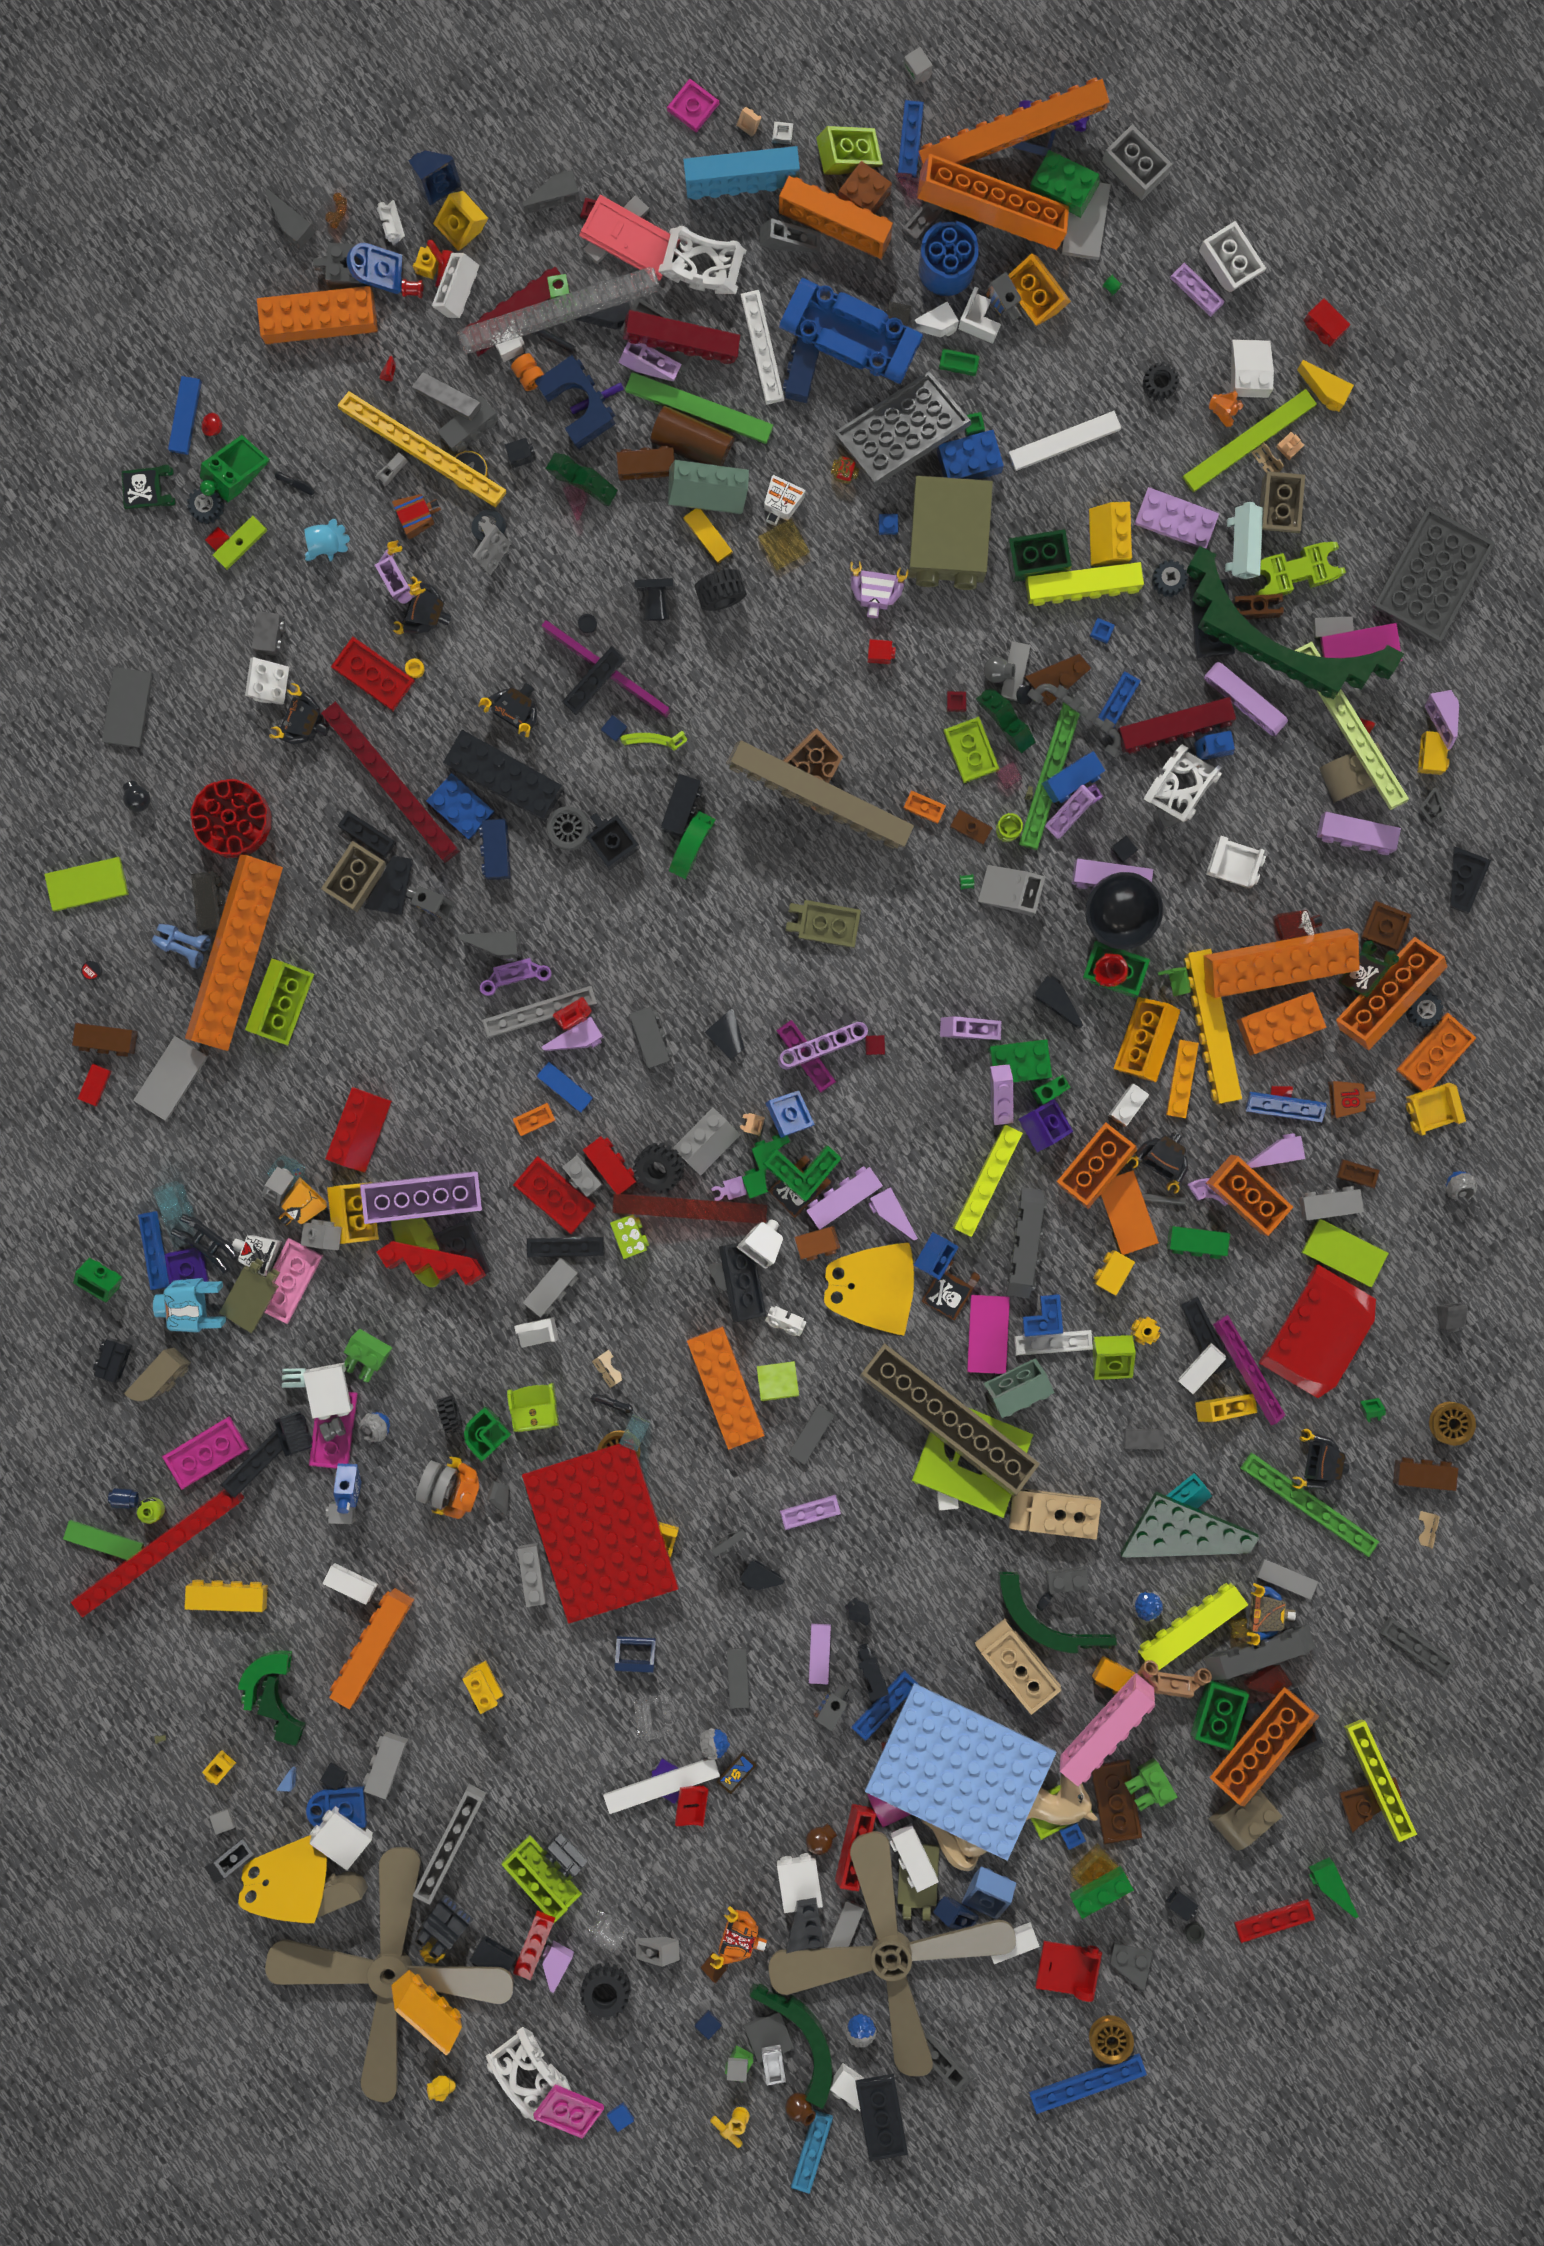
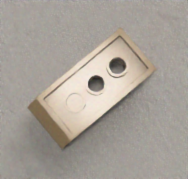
M1021 1489L1016 1496H1012L1009 1528L1097 1540L1101 1500L1096 1497ZM1057 1510H1063V1515L1060 1518H1055ZM1077 1512H1082L1080 1520H1074V1515Z
M1006 1618L975 1642L984 1658L1031 1715L1062 1691L1060 1683ZM1019 1666H1023L1026 1668V1670L1024 1672H1018L1016 1668ZM1034 1681L1039 1685L1032 1688L1029 1686V1683Z

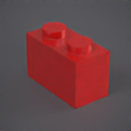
M1325 298L1304 319L1306 327L1310 331H1314L1319 336V340L1329 347L1351 325Z

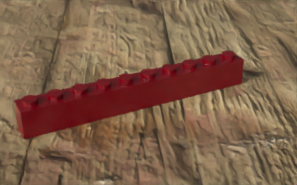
M335 701L321 713L438 856L446 863L459 853V849Z

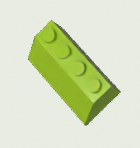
M271 958L245 1030L288 1045L314 974Z

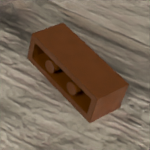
M660 446L658 449L644 447L637 451L623 449L621 452H616L619 481L669 477V467L675 460L674 449L669 446Z
M75 1023L72 1046L78 1047V1051L90 1052V1049H98L97 1053L109 1055V1051H114L117 1056L128 1057V1053L135 1054L138 1031Z
M1409 1457L1395 1460L1393 1483L1397 1485L1456 1491L1458 1468L1452 1466V1462L1440 1461V1464H1433V1460L1421 1459V1462H1413L1414 1458Z

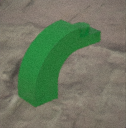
M700 811L693 817L676 850L669 872L684 879L687 878L694 866L699 850L714 826L716 819Z
M279 1650L266 1653L247 1667L238 1685V1690H245L241 1699V1703L244 1704L243 1710L251 1711L256 1707L257 1688L262 1676L271 1673L286 1675L290 1671L292 1651Z

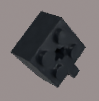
M597 813L590 817L596 826L592 828L594 831L586 836V839L609 871L640 849L639 844L618 815L609 821L607 819L602 821ZM611 839L616 841L615 846H613L612 844L610 845Z

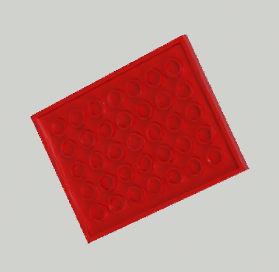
M632 1439L522 1474L568 1624L679 1589Z

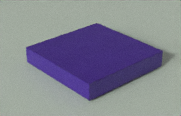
M194 1247L164 1254L169 1285L175 1280L203 1278L204 1282H210L204 1255Z

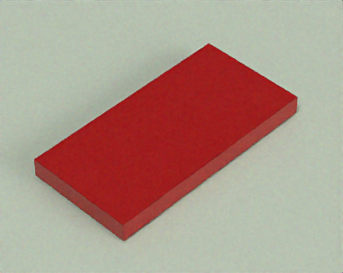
M353 636L331 665L333 670L391 711L395 710L415 682L409 675Z
M539 1156L533 1160L513 1184L514 1187L571 1235L596 1206V1204L578 1189H575L570 1182Z

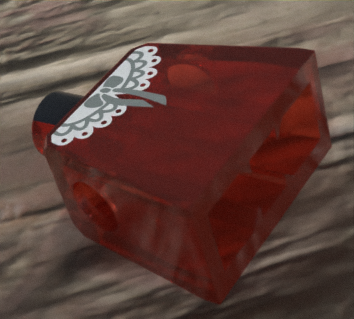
M1307 910L1280 913L1273 916L1280 941L1314 935V928L1323 925L1320 915L1310 917Z

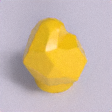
M438 2076L431 2083L426 2084L429 2100L444 2101L455 2090V2082L447 2076Z

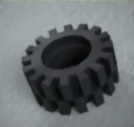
M1161 362V365L1155 363L1154 367L1152 365L1147 370L1143 379V388H1145V394L1149 393V398L1153 396L1154 400L1157 401L1160 398V401H1163L1164 398L1167 400L1174 394L1179 383V379H1177L1179 374L1178 372L1175 373V367L1170 368L1171 364L1168 363L1165 366V362ZM1156 376H1164L1168 381V385L1164 388L1157 387L1154 384Z
M453 1395L438 1399L437 1410L445 1432L449 1433L462 1429L461 1414Z

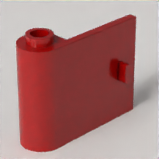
M1043 1941L1035 1988L1073 1994L1077 1999L1086 2002L1094 2001L1102 1952L1093 1945L1082 1947Z

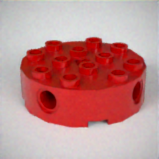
M237 779L220 780L206 785L195 797L190 810L192 827L196 838L208 850L226 858H239L240 855H249L256 852L266 841L271 829V811L266 799L251 785Z

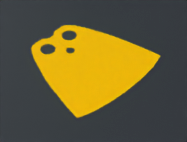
M910 1243L866 1249L841 1257L828 1264L825 1275L828 1281V1288L824 1292V1303L829 1309L865 1326L904 1336L914 1290V1266ZM837 1267L844 1270V1277L839 1280L832 1276L833 1270ZM850 1283L855 1285V1288L852 1290L848 1288ZM836 1291L843 1295V1300L838 1304L833 1303L831 1300L832 1293Z
M309 1835L252 1859L242 1870L241 1879L244 1886L239 1893V1906L247 1912L270 1919L314 1923L324 1891L327 1856L310 1844L311 1836ZM256 1866L260 1869L259 1875L251 1879L248 1876V1872L252 1867ZM266 1879L269 1880V1884L267 1886H263V1881ZM249 1891H255L257 1893L256 1899L251 1903H247L245 1900L246 1894Z

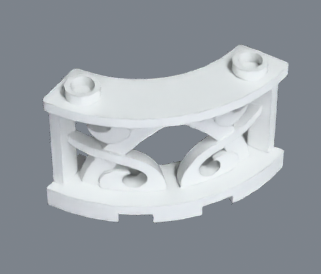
M684 226L670 229L669 233L671 235L663 264L659 267V273L677 283L680 280L689 283V288L705 291V288L715 290V294H736L738 288L736 281L743 255L747 251L739 242H724L704 238L689 231ZM678 239L687 243L686 246H683L680 242V248L683 253L676 248ZM675 253L678 258L672 262ZM707 253L716 266L707 269L703 275L697 274L695 264L690 258ZM725 255H734L731 264L724 265L731 260V257L726 258ZM689 265L692 270L688 271L685 268H688ZM727 270H730V271H729L728 278H727L726 271H727ZM714 273L716 277H709V274Z
M1182 744L1175 751L1173 757H1170L1162 769L1165 771L1164 774L1159 775L1155 779L1144 800L1185 822L1187 819L1191 820L1196 812L1194 808L1208 787L1213 782L1217 783L1222 775L1219 772L1222 767L1219 765L1216 768L1187 752L1189 748ZM1192 772L1196 785L1177 790L1179 781L1174 773L1186 774ZM1166 782L1173 783V790H1170L1172 785H1167ZM1155 798L1169 799L1168 806ZM1178 798V809L1181 803L1187 804L1182 814L1171 808L1174 799Z
M522 2027L516 2031L517 2034L491 2054L486 2055L487 2067L495 2075L507 2096L521 2111L523 2117L535 2122L534 2112L555 2084L570 2091L571 2089L566 2077L552 2064L547 2065L542 2059L544 2053L533 2033ZM519 2042H521L519 2048L515 2052L512 2048ZM508 2052L513 2061L505 2057L503 2061L506 2062L507 2066L502 2067L498 2058ZM526 2057L531 2059L532 2062L530 2064L525 2063ZM518 2065L525 2070L537 2069L539 2071L535 2080L536 2089L523 2088L517 2085ZM545 2079L547 2083H543L541 2086L540 2080ZM533 2100L536 2104L532 2105L530 2101Z

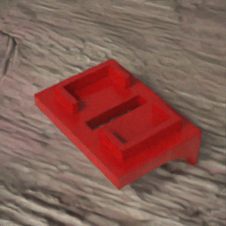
M704 1785L680 1787L675 1819L676 1827L685 1825L703 1827L709 1790ZM697 1804V1806L683 1807L684 1805Z

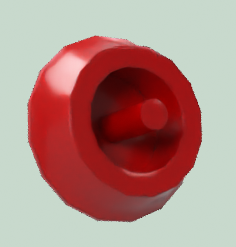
M209 413L203 418L202 431L206 436L218 435L222 429V421L217 414Z

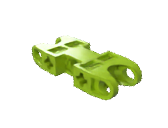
M1322 542L1304 547L1300 551L1301 558L1286 562L1284 553L1262 559L1260 574L1266 577L1268 585L1265 586V589L1257 591L1255 595L1283 594L1284 596L1294 590L1292 583L1308 579L1310 588L1340 578L1346 574L1345 568L1331 566L1327 561L1328 554L1339 549L1338 543Z

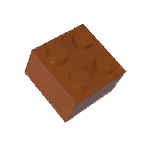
M861 161L840 188L838 198L844 201H851L857 207L869 209L875 214L890 195L892 183Z

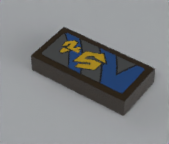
M742 1751L716 1782L728 1793L732 1794L757 1766V1763Z

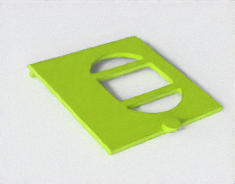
M969 1408L1027 1453L1034 1434ZM929 1432L912 1481L915 1484H921L1004 1518L1012 1495L983 1472L979 1475L958 1466L961 1455L956 1451L952 1459L953 1461L950 1462L944 1450V1442Z

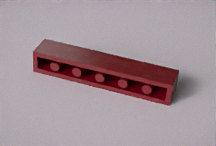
M556 267L545 270L541 277L531 280L524 289L514 292L507 301L500 302L494 310L484 313L480 320L470 323L465 327V330L462 331L464 338L478 357L495 345L493 338L511 329L516 331L525 322L530 321L552 305L547 277L561 275ZM560 280L553 283V287L556 289H560L564 285Z
M629 310L625 318L623 339L628 340L632 344H647L650 348L661 347L665 348L668 352L679 351L687 356L697 355L705 360L715 359L720 360L723 364H731L738 357L740 334Z
M1228 697L1119 727L1117 732L1121 737L1122 752L1134 754L1143 747L1152 749L1161 742L1170 744L1176 742V738L1184 737V739L1194 737L1197 732L1202 731V734H1206L1219 726L1220 729L1232 726L1231 723L1236 720L1231 699Z

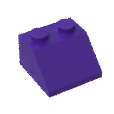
M1055 1098L1018 1119L1037 1152L1053 1145L1073 1132Z

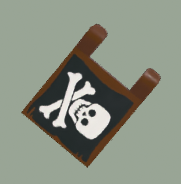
M806 1155L803 1156L795 1166L803 1173L801 1169L810 1161V1158ZM826 1177L806 1202H803L781 1180L776 1182L768 1191L795 1218L831 1184V1180Z
M952 1259L941 1279L934 1278L922 1302L955 1321L973 1288L979 1281L980 1275L973 1272L968 1283L948 1273L953 1264Z

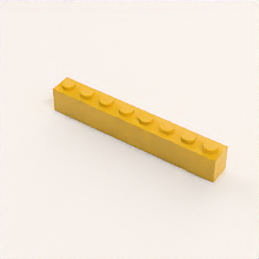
M1211 949L1186 954L1183 963L1184 967L1188 969L1190 988L1193 991L1191 1002L1192 1006L1196 1007L1195 1021L1201 1030L1199 1041L1201 1045L1204 1044L1203 1060L1204 1063L1208 1064L1207 1079L1208 1082L1212 1083L1213 1088L1210 1090L1211 1098L1216 1104L1240 1100L1242 1095L1221 997L1214 998L1206 993L1203 955L1212 954Z

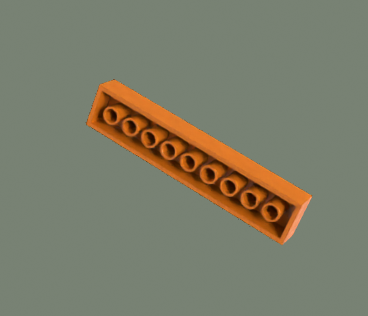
M1097 77L1090 79L1082 87H1079V85L1072 86L1067 89V93L1062 95L1060 92L1049 96V100L1044 102L1041 99L1032 102L1029 108L1019 107L1013 110L1011 115H999L991 123L987 124V121L981 122L973 130L963 129L957 133L958 136L953 138L950 136L943 137L939 140L940 143L932 145V143L923 145L921 147L922 150L918 154L921 167H923L929 153L963 166L1020 142L1027 141L1106 110L1109 98L1103 78L1097 80Z
M248 855L239 856L185 1039L228 1051L283 867Z

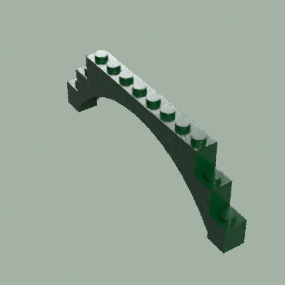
M1199 546L1187 568V574L1191 578L1201 581L1192 600L1197 605L1208 608L1198 626L1204 633L1217 637L1221 642L1234 646L1238 651L1251 655L1255 660L1268 664L1273 670L1285 673L1290 679L1302 682L1307 688L1315 689L1327 698L1334 699L1345 681L1353 688L1362 689L1372 672L1376 673L1378 677L1387 680L1395 672L1404 653L1389 645H1386L1383 650L1367 655L1348 658H1325L1294 651L1263 635L1239 613L1229 599L1217 572L1215 563L1217 554Z

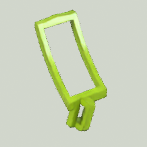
M683 731L673 738L654 733H633L620 737V741L623 745L656 743L668 746L675 751L686 743L687 738ZM682 740L681 743H679L677 746H675V744H676L678 741Z

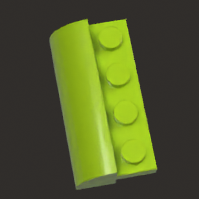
M529 1835L505 1857L501 1865L545 1914L555 1917V1923L582 1893L571 1880L561 1879L553 1865L550 1866L543 1860L544 1856L541 1854L543 1849Z

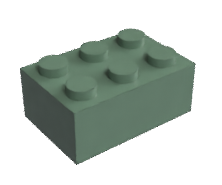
M1036 1358L984 1383L992 1403L1002 1418L1011 1416L1016 1411L1030 1407L1032 1403L1046 1399L1055 1393L1047 1374Z

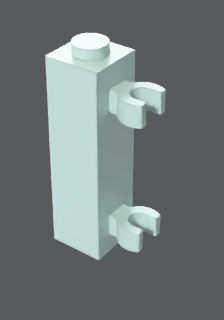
M1246 502L1242 506L1236 507L1235 517L1227 519V527L1234 526L1233 562L1225 564V572L1232 571V576L1245 580L1260 576L1263 507L1257 506L1253 502Z

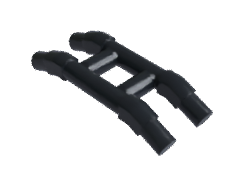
M182 1214L179 1220L198 1231L193 1237L190 1233L173 1227L170 1234L193 1246L209 1258L216 1267H219L224 1274L227 1273L230 1268L225 1264L222 1257L215 1253L220 1247L235 1260L239 1254L234 1250L231 1243L214 1233L197 1218ZM204 1235L214 1241L209 1249L200 1243Z

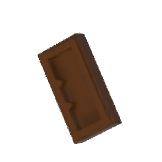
M960 809L950 825L952 829L981 845L985 843L992 830L991 826Z
M1341 1159L1336 1178L1375 1189L1380 1170Z

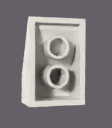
M1232 340L1231 392L1236 391L1238 397L1268 398L1273 391L1274 378L1270 341Z

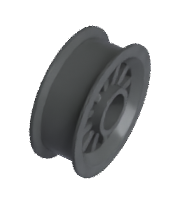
M566 806L555 810L550 815L547 822V833L555 846L562 850L571 851L582 847L586 843V836L590 834V825L582 811ZM567 824L573 825V830L570 833L563 831Z

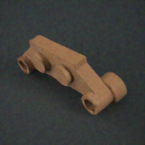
M1152 1660L1143 1663L1137 1673L1154 1687L1155 1693L1192 1698L1194 1691L1201 1686H1205L1212 1679L1210 1671L1206 1668L1199 1669L1193 1677L1158 1672V1666Z

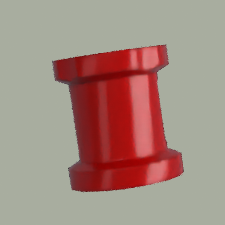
M407 279L402 280L403 297L407 295L423 297V280L418 282L407 281Z

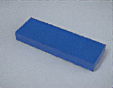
M1124 671L1098 718L1102 721L1107 718L1116 725L1141 680Z
M550 1062L537 1075L540 1080L581 1113L593 1099V1097Z

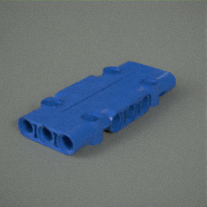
M803 277L779 325L780 329L800 337L806 344H814L819 351L855 368H866L872 375H881L898 384H901L923 338V333L904 326L900 319H889L884 311L846 293L840 292L836 294L831 287L826 285L818 286V284ZM822 296H828L829 299H828V300H822L821 297H822ZM896 328L898 331L891 332L889 329ZM810 329L813 333L806 334L804 331ZM878 361L881 362L882 365L877 367L873 365V363Z

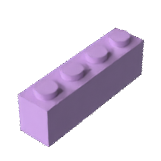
M1325 812L1321 815L1317 837L1322 838L1323 842L1333 843V841L1341 842V846L1352 847V845L1359 846V849L1363 851H1371L1373 849L1378 850V854L1389 855V853H1393L1397 849L1401 828Z
M1077 859L1074 864L1072 884H1075L1080 889H1088V886L1094 887L1108 875L1119 872L1137 873L1152 882L1153 869Z
M863 1166L855 1172L857 1176L850 1180L847 1177L839 1183L840 1188L835 1191L831 1188L823 1194L824 1199L819 1202L816 1199L807 1205L809 1209L806 1211L819 1230L883 1186L870 1167L866 1169Z

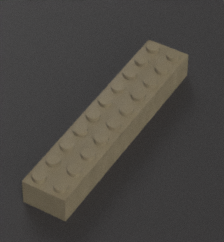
M742 740L735 743L726 762L730 766L729 769L738 774L743 772L747 774L746 778L754 782L762 781L765 783L764 786L773 791L778 789L782 791L781 795L789 799L796 798L799 800L798 803L805 807L813 806L816 808L815 811L824 816L826 814L833 816L832 820L840 824L848 823L850 824V829L856 832H866L868 838L875 841L877 839L884 841L883 845L891 849L905 847L914 825Z
M885 1343L859 1376L1012 1496H1016L1040 1465L1034 1458Z

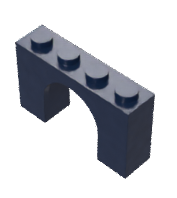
M571 355L536 379L535 383L548 402L568 389H581L588 394L589 406L585 414L565 428L576 447L580 449L616 423L613 420L615 414L610 406L606 408L603 404L605 401L600 391L596 392L593 386L596 384L591 376H585L583 373L585 367L580 359L575 360L573 355Z

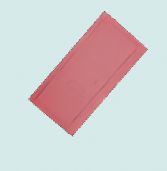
M600 195L579 236L658 281L662 279L663 275L658 271L660 265L663 264L671 234ZM678 239L676 248H678V246H679V244H680V242H681V240H679V239Z

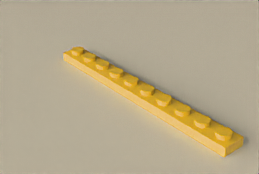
M348 391L338 404V409L495 508L506 495V489Z

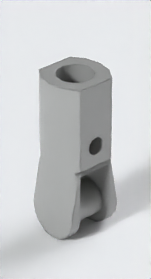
M398 452L376 474L375 478L377 480L380 479L383 485L387 486L408 461ZM389 470L391 473L387 476L385 473Z

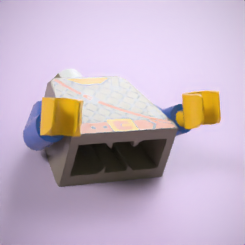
M1253 1583L1256 1591L1251 1592L1248 1628L1254 1633H1247V1636H1251V1641L1247 1642V1644L1258 1645L1260 1641L1277 1634L1279 1630H1283L1285 1621L1294 1622L1296 1612L1295 1610L1286 1609V1602L1271 1587Z

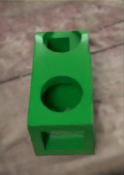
M1062 1074L1031 1091V1094L1038 1106H1041L1071 1087Z

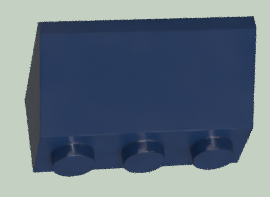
M424 150L421 153L414 154L408 160L416 184L430 206L461 186L454 159L450 155Z

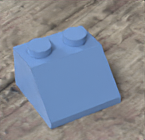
M980 1867L971 1880L962 1904L997 1920L1011 1904L1016 1882L1011 1881L1006 1876L992 1872L989 1868Z

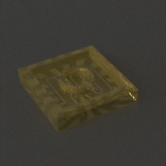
M792 519L758 536L776 571L810 553Z

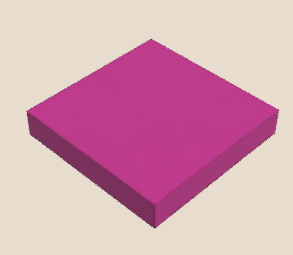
M689 79L667 106V111L697 133L720 103L718 99Z

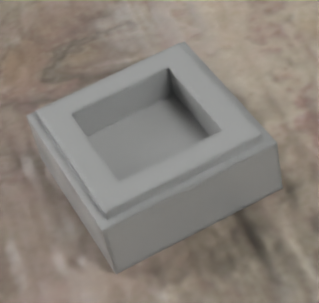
M230 1808L209 1816L216 1835L236 1827Z
M728 2058L727 2080L746 2082L748 2059Z

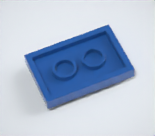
M452 773L426 800L428 804L468 840L479 830V826H482V820H488L495 813Z

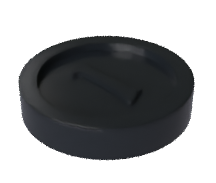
M584 614L578 620V627L583 633H592L597 627V621L593 615Z

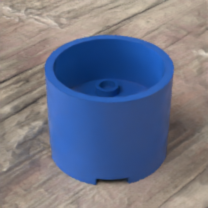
M959 221L939 222L933 225L924 235L918 272L924 286L937 295L952 296L959 294L969 286L973 279L979 249L977 237L967 225Z

